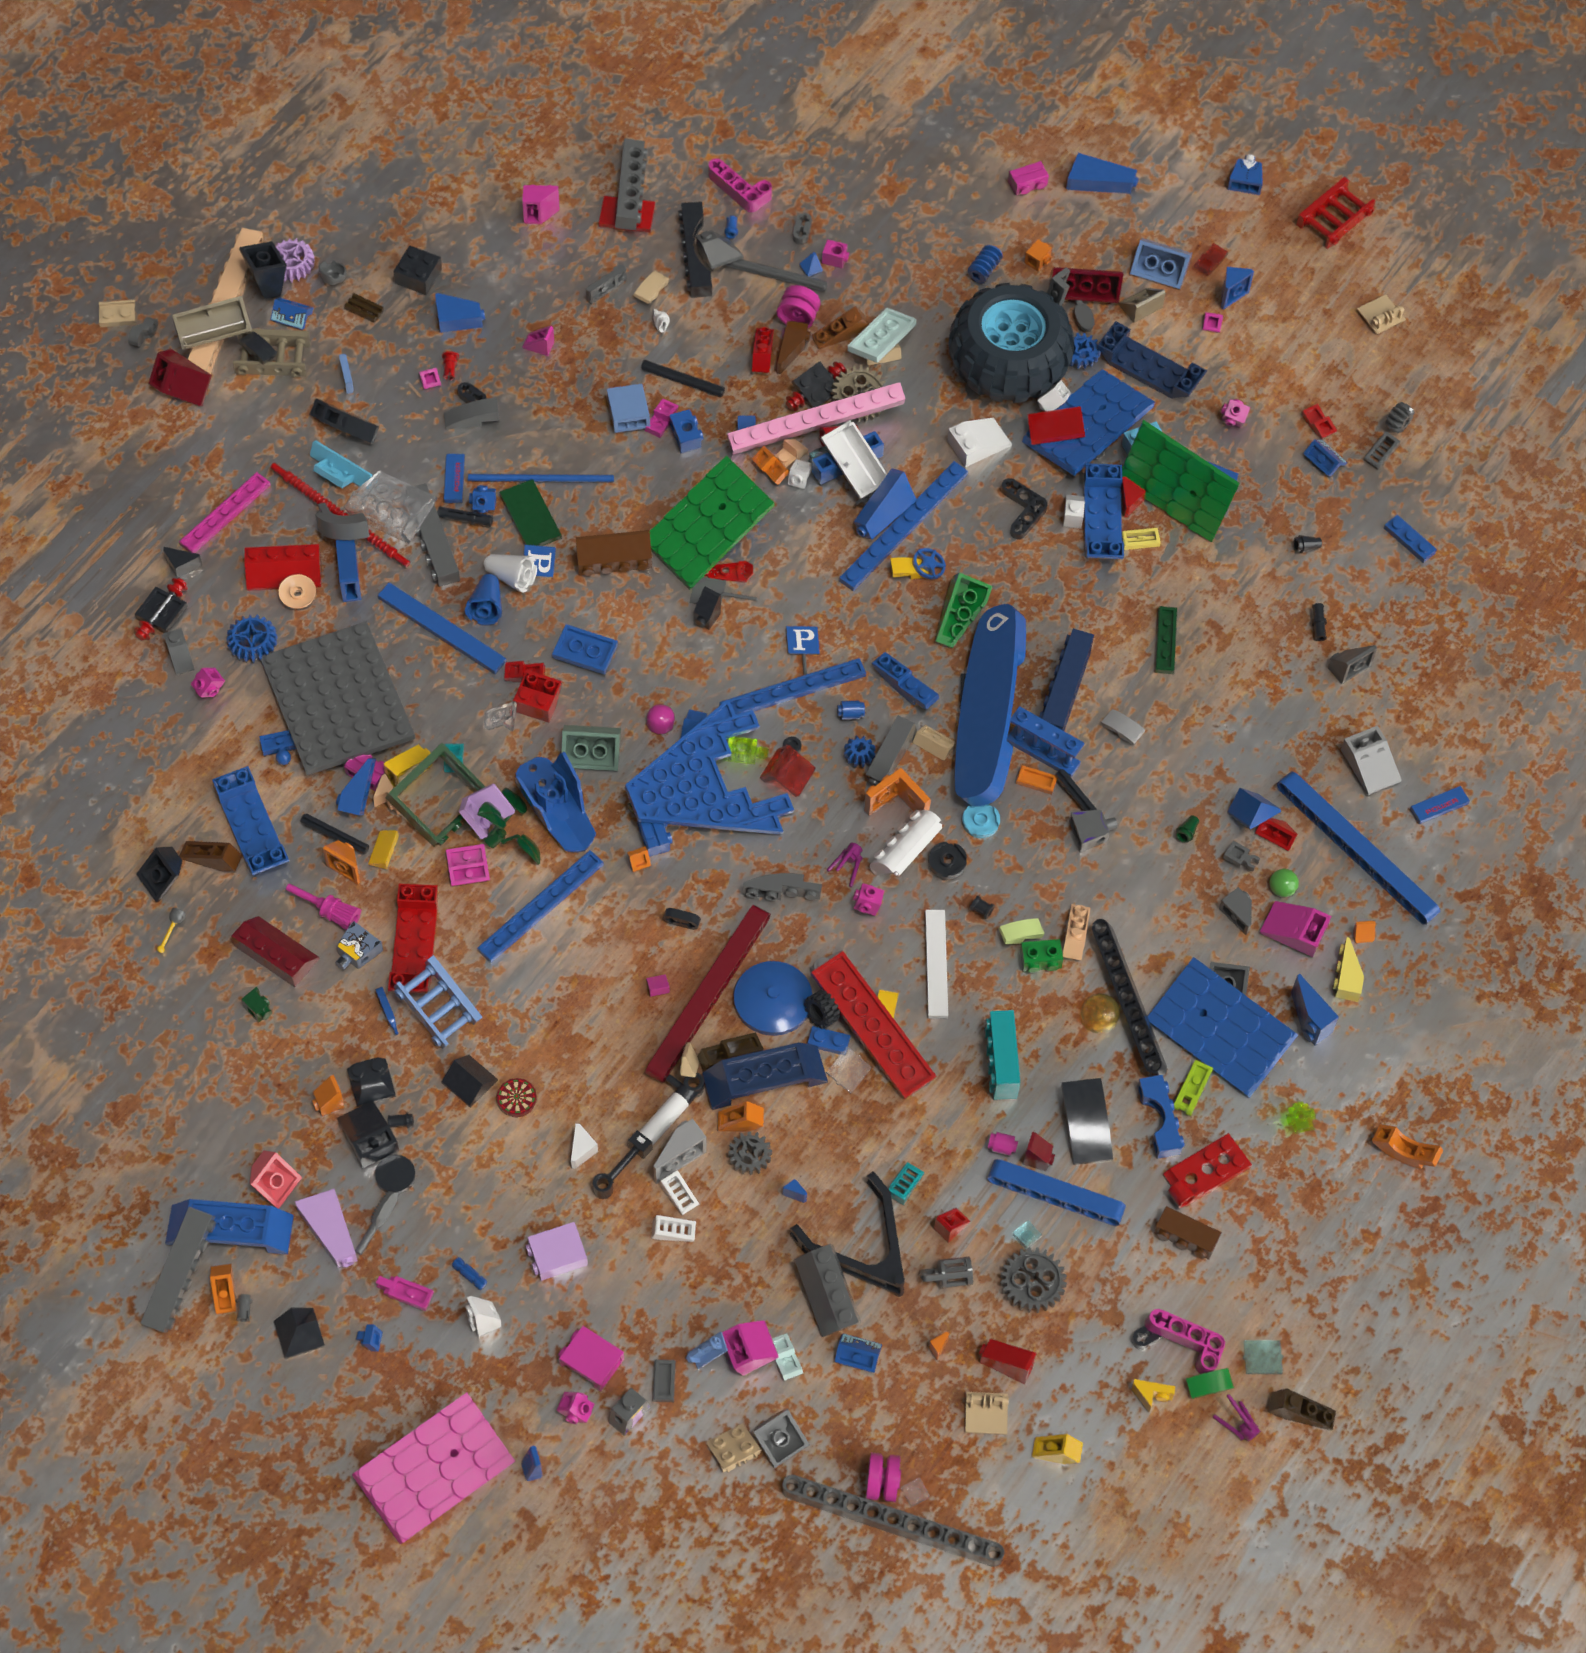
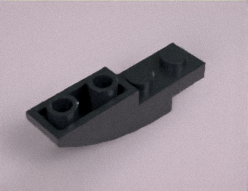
M317 398L309 414L327 425L370 443L374 442L380 427Z

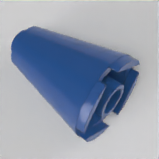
M485 574L481 577L465 606V614L471 621L472 618L478 621L477 624H495L502 616L499 579L493 574Z

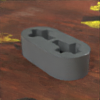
M807 213L799 214L795 222L793 240L797 244H805L809 239L812 217Z

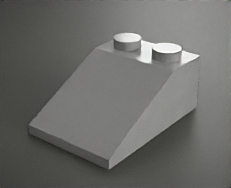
M693 1118L688 1122L683 1121L677 1126V1129L654 1164V1182L656 1184L706 1153V1136Z

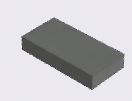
M655 1360L653 1402H674L676 1360Z

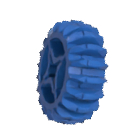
M258 614L255 618L249 615V618L245 619L242 616L241 621L235 620V625L231 624L230 630H227L226 641L228 649L239 660L244 658L246 663L249 659H252L253 663L258 658L261 661L262 656H267L269 652H273L274 647L277 645L276 628L265 617L260 619Z

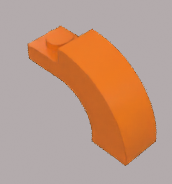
M1380 1124L1372 1139L1373 1143L1390 1157L1422 1169L1423 1165L1436 1167L1443 1153L1441 1146L1414 1141L1402 1134L1395 1126Z

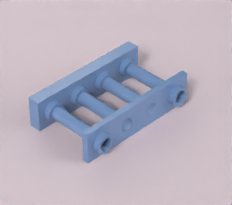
M433 955L425 962L426 967L424 971L404 986L400 981L394 986L396 990L394 992L400 1000L404 999L433 1036L431 1039L437 1047L441 1046L443 1049L449 1044L446 1041L447 1037L467 1022H471L474 1025L482 1016ZM430 975H434L439 981L437 982L438 985L415 1001L408 992ZM442 991H447L451 996L450 1001L427 1017L421 1007ZM459 1006L463 1011L462 1016L440 1033L433 1023L452 1008Z

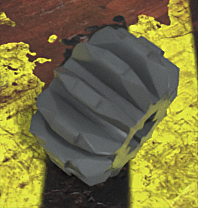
M1397 403L1386 417V426L1397 434L1403 432L1413 419L1414 410L1406 403Z

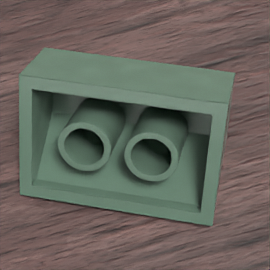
M564 725L562 731V752L566 753L573 768L618 771L621 728Z

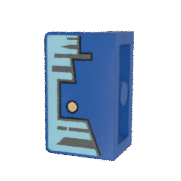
M278 298L274 300L271 320L298 329H304L307 316L313 313L314 307Z
M1314 439L1303 453L1329 477L1334 474L1340 465L1345 466L1347 464L1323 440Z
M842 1334L834 1362L875 1373L882 1344Z

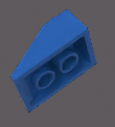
M1298 974L1291 990V995L1303 1035L1307 1041L1312 1042L1316 1046L1333 1033L1339 1016L1303 976Z

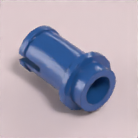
M729 216L726 218L727 223L724 233L728 238L732 239L738 234L737 217Z

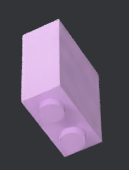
M575 1222L528 1237V1245H525L528 1256H533L535 1263H532V1268L535 1275L539 1274L541 1281L588 1265L587 1256Z

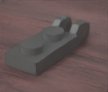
M619 264L613 268L612 272L604 275L595 283L590 284L586 288L587 301L593 304L619 287L620 284L627 280L626 267Z

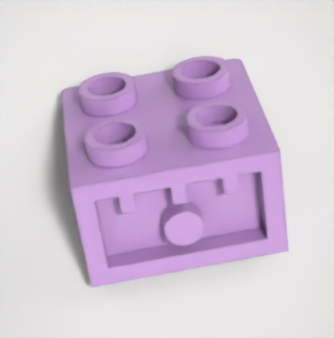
M491 784L462 798L459 813L480 839L488 836L489 828L492 824L486 818L477 815L480 806L484 802L488 801L495 805L503 818L515 813L513 806L495 784Z

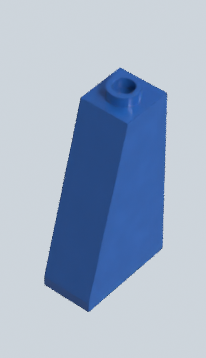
M1078 153L1069 174L1066 189L1131 194L1132 188H1136L1139 178L1136 177V169Z
M892 468L854 520L857 528L856 531L861 537L872 540L917 501L905 472Z
M336 539L339 580L343 602L360 601L362 597L355 540Z

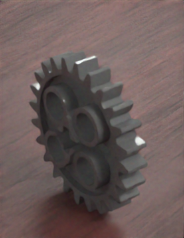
M1028 1247L1027 1253L1020 1249L1019 1256L1013 1253V1260L1007 1258L1006 1263L1008 1265H1003L1002 1270L1004 1272H1001L1000 1278L1004 1280H1001L1000 1286L1006 1287L1003 1288L1002 1293H1009L1007 1301L1014 1299L1013 1306L1019 1303L1021 1311L1024 1307H1028V1313L1031 1312L1032 1308H1035L1036 1312L1039 1313L1040 1307L1047 1311L1048 1304L1054 1307L1055 1301L1060 1302V1295L1065 1293L1063 1288H1066L1067 1282L1064 1281L1067 1274H1061L1064 1272L1065 1267H1058L1060 1259L1053 1261L1054 1254H1051L1049 1257L1046 1256V1249L1043 1253H1039V1247L1036 1248L1035 1252H1032L1031 1248ZM1027 1264H1034L1036 1269H1029ZM1050 1276L1053 1280L1048 1282L1043 1277ZM1019 1278L1022 1279L1024 1283L1017 1284L1014 1280ZM1038 1291L1040 1296L1035 1297L1031 1292Z

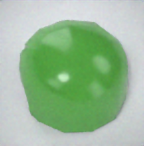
M1285 868L1277 870L1270 878V889L1276 896L1290 897L1294 895L1299 887L1298 877L1292 870Z

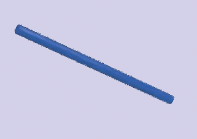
M468 474V481L526 482L533 479L534 482H614V475Z

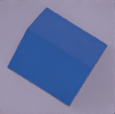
M1227 267L1222 286L1221 308L1223 310L1249 293L1254 274L1252 269Z
M1239 788L1228 810L1230 816L1249 829L1256 827L1281 812L1279 807L1260 794L1243 788Z

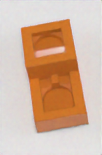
M765 446L752 458L758 467L766 472L778 485L790 473V470Z

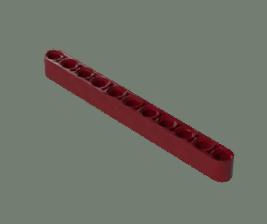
M756 905L751 906L649 1062L645 1071L646 1075L661 1083L666 1081V1077L670 1075L683 1055L686 1043L691 1042L767 925L771 913Z

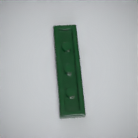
M1159 606L1155 673L1174 674L1177 608Z

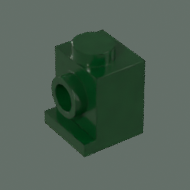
M257 987L241 999L243 1007L258 1023L271 1016L270 1002L265 996L260 995Z

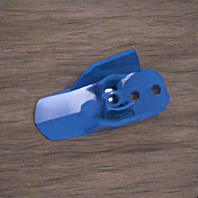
M560 753L554 763L548 758L536 757L520 765L516 772V784L547 830L565 851H586L595 839L596 832L585 812L581 781L566 753ZM541 781L545 786H539V782Z

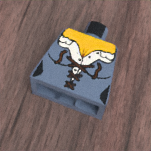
M353 921L337 944V951L340 957L335 963L342 970L350 963L357 969H360L383 951L382 942Z

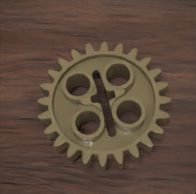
M860 365L857 370L853 366L851 371L846 368L845 373L841 371L839 377L836 376L834 380L836 383L832 384L833 389L830 394L835 396L832 397L831 401L835 402L860 394L869 384L871 386L864 393L882 388L886 381H880L882 375L875 376L876 370L870 373L869 367L863 370L862 365ZM856 380H861L864 384L860 385ZM843 391H849L851 395L848 396ZM879 411L873 414L857 418V422L859 423L861 418H863L864 422L866 423L868 421V417L873 421L875 415L879 417L881 412Z

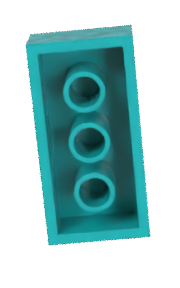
M1014 1010L990 1011L989 1018H986V1027H984V1036L987 1038L986 1056H989L987 1071L991 1080L989 1081V1092L993 1093V1100L1017 1099L1021 1082Z

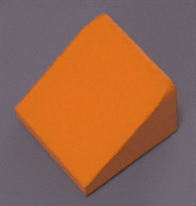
M1374 920L1356 922L1353 929L1355 943L1374 942L1376 925Z
M944 1332L930 1340L929 1349L936 1360H938L948 1342V1332Z

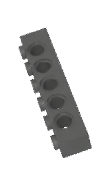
M624 138L615 228L636 230L637 223L640 224L641 213H638V210H642L643 200H639V197L643 198L644 187L640 186L641 184L644 185L645 174H642V171L645 172L646 161H643V159L647 158V148H644L645 141Z

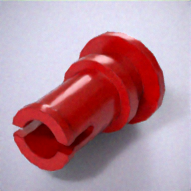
M446 351L442 353L443 364L445 365L443 378L448 380L450 374L449 380H454L455 366L457 365L459 354L453 351Z

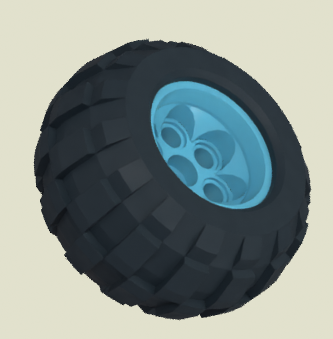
M1001 283L996 284L995 288L987 287L975 292L969 301L966 300L962 304L951 324L948 343L949 355L961 380L963 379L965 382H968L969 388L980 395L986 394L990 396L991 400L998 402L1012 400L1013 403L1027 401L1028 397L1034 399L1041 397L1065 376L1068 366L1072 362L1074 334L1066 311L1058 303H1054V298L1042 290L1036 291L1033 289V286L1020 284L1019 286Z

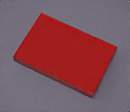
M604 195L599 227L620 229L615 228L618 197ZM642 201V210H638V213H641L640 224L637 223L636 230L630 231L651 233L656 206L655 201Z
M1081 406L1027 414L1032 445L1085 437Z

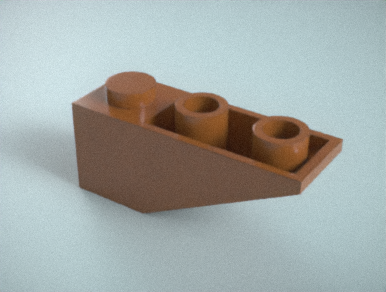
M854 306L812 334V337L818 348L822 349L857 337L869 323L865 315Z

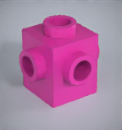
M1230 399L1227 404L1224 403L1220 411L1223 414L1221 420L1225 421L1224 423L1229 426L1241 428L1245 423L1250 407L1244 405L1238 399Z
M201 668L195 675L191 685L200 697H214L218 694L225 680L216 668Z
M862 883L860 889H856L852 900L855 901L853 909L876 916L882 903L884 890Z
M564 1392L556 1411L565 1416V1420L569 1423H587L594 1403L588 1400V1396L581 1392Z

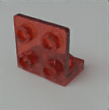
M786 745L776 750L761 774L760 779L764 782L776 780L791 794L798 797L816 768L790 745Z

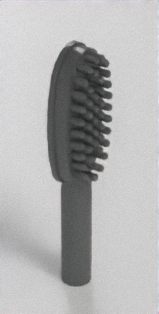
M1075 300L1076 320L1082 331L1089 332L1095 325L1093 313L1082 300Z
M387 1191L385 1193L387 1195H383L381 1198L382 1201L379 1200L381 1203L377 1204L379 1207L376 1206L377 1210L374 1209L375 1213H372L374 1216H371L372 1218L370 1219L372 1224L355 1250L357 1254H363L378 1227H381L390 1216L398 1200L396 1192Z

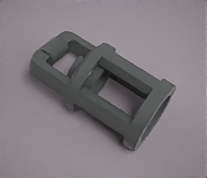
M970 1256L940 1259L937 1262V1268L922 1269L919 1274L924 1282L939 1281V1285L942 1288L973 1285V1270ZM964 1263V1265L946 1267V1264ZM965 1278V1280L946 1282L948 1279Z

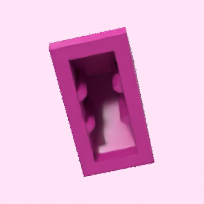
M548 326L529 333L522 347L526 350L548 356L554 345V328Z

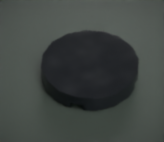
M387 1156L376 1167V1182L384 1192L393 1191L397 1194L406 1192L415 1182V1167L405 1156Z

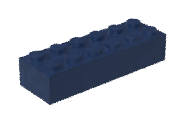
M1074 628L1071 635L1067 634L1064 650L1062 649L1060 661L1054 672V679L1051 680L1049 693L1044 701L1043 711L1039 715L1041 719L1065 731L1091 654L1094 634Z

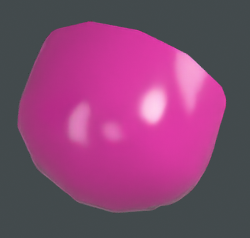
M660 704L654 705L649 709L646 725L651 732L666 734L673 729L675 714L671 707Z

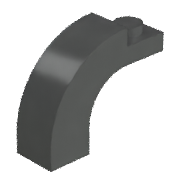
M326 503L318 504L319 511L315 515L318 531L322 535L337 540H356L370 537L368 522L363 513L340 516L331 513Z

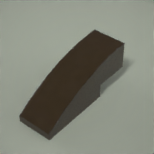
M754 1032L721 1040L719 1045L702 1048L697 1057L703 1070L706 1071L721 1060L763 1051L764 1048L757 1033Z

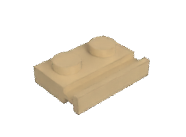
M135 300L99 302L100 327L136 325Z

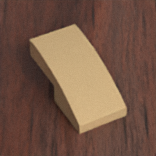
M654 271L638 287L634 297L649 304L658 297L659 291L668 285L669 278Z

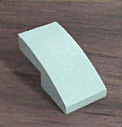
M788 1334L772 1338L779 1355L775 1362L783 1380L785 1381L803 1374L802 1367Z

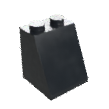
M273 241L240 247L239 250L250 275L264 299L281 297L287 265Z

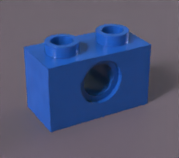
M691 410L670 414V427L680 453L701 448V440H704L701 429L698 430L697 418L695 415H692Z

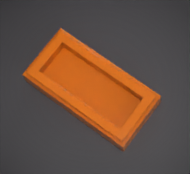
M1021 765L1016 780L1018 785L1051 795L1057 782L1055 775Z

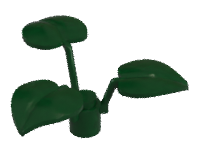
M505 787L502 790V794L515 811L518 810L521 814L526 813L527 806L524 800ZM488 801L484 802L480 806L477 815L486 818L495 825L488 832V836L484 838L486 844L491 848H495L500 842L504 845L506 842L516 839L519 846L539 865L541 860L540 850L531 838L525 834L521 836L516 834L505 838L507 833L504 828L512 815L504 819L495 805Z

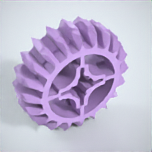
M289 238L288 241L282 239V243L276 242L275 246L287 265L284 282L287 280L293 282L294 279L299 281L300 277L306 278V274L311 273L315 262L314 254L309 244L305 245L304 241L299 242L297 238L294 241Z

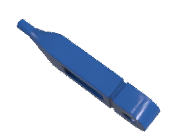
M383 987L376 988L375 991L387 1022L394 1030L395 1035H398L395 1017Z

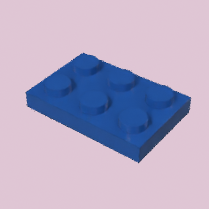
M566 624L552 653V658L605 675L618 646V641Z

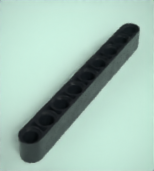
M1097 919L1092 924V932L1144 1066L1152 1076H1164L1167 1073V1065L1114 929L1106 920ZM1102 927H1106L1103 933H1099ZM1112 943V947L1106 950L1107 945ZM1119 960V964L1115 967H1112L1113 963ZM1126 977L1125 982L1119 984L1120 979ZM1133 994L1131 1000L1126 1001V997ZM1139 1011L1138 1017L1132 1018L1133 1014ZM1142 1029H1146L1145 1034L1139 1036V1032ZM1149 1046H1153L1152 1051L1146 1053V1049ZM1159 1063V1068L1153 1071V1066Z

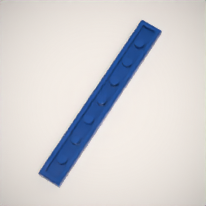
M390 582L378 594V599L493 674H496L507 662L504 656Z
M860 658L729 700L735 715L750 710L755 712L866 677V671ZM726 700L719 702V706Z
M589 850L477 947L478 952L492 963L604 865V862Z

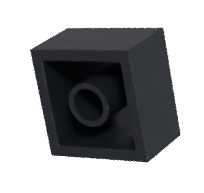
M409 245L393 271L395 284L427 296L442 271L441 257Z

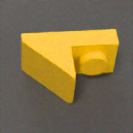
M1134 1379L1131 1388L1148 1412H1150L1153 1397L1158 1401L1167 1402L1169 1400L1172 1401L1175 1394V1386Z

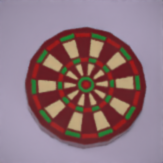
M520 1078L509 1079L498 1089V1107L504 1114L518 1118L526 1116L534 1109L537 1101L536 1090L527 1080Z

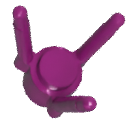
M851 842L827 868L829 872L838 864L836 871H839L846 861L850 863L855 861L849 887H853L859 864L863 859L861 856L863 851L861 846Z
M1227 1394L1230 1403L1244 1421L1239 1426L1241 1431L1239 1432L1217 1415H1213V1418L1236 1434L1241 1441L1245 1438L1249 1442L1261 1431L1243 1402L1239 1401V1407L1232 1396Z

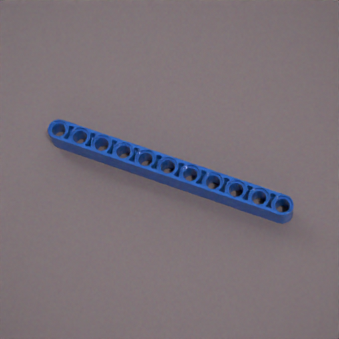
M1291 771L1277 782L1279 791L1421 924L1426 925L1440 913L1439 906L1297 773Z

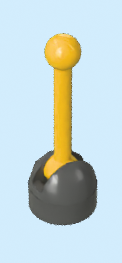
M172 908L169 914L172 923L161 945L157 947L159 953L165 951L164 946L175 924H180L184 921L187 915L184 911Z

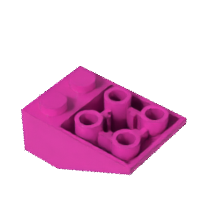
M1275 901L1259 933L1313 957L1332 916L1315 908Z

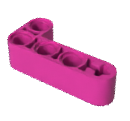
M716 158L709 162L708 175L710 180L747 212H755L771 200L772 184L768 180H761L751 186L722 160Z
M1154 1309L1145 1319L1147 1330L1199 1352L1195 1365L1198 1373L1212 1372L1217 1368L1225 1347V1340L1220 1334L1162 1309ZM1171 1325L1176 1326L1179 1332L1173 1331ZM1190 1334H1195L1198 1337V1341L1192 1339ZM1210 1341L1217 1345V1349L1211 1347ZM1203 1360L1209 1361L1211 1367L1205 1366Z

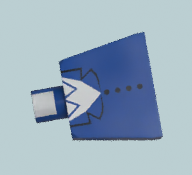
M1248 154L1245 156V159L1237 160L1230 177L1228 190L1260 195L1263 184L1262 163L1255 161V156Z

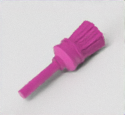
M290 883L286 887V891L315 904L316 908L320 909V917H325L327 920L335 922L345 930L349 928L353 921L356 923L359 921L362 909L343 903L341 899L335 898L331 894L326 898H318Z

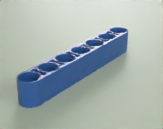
M1000 1159L993 1161L987 1177L988 1181L995 1185L1113 1226L1120 1225L1126 1205L1119 1200Z

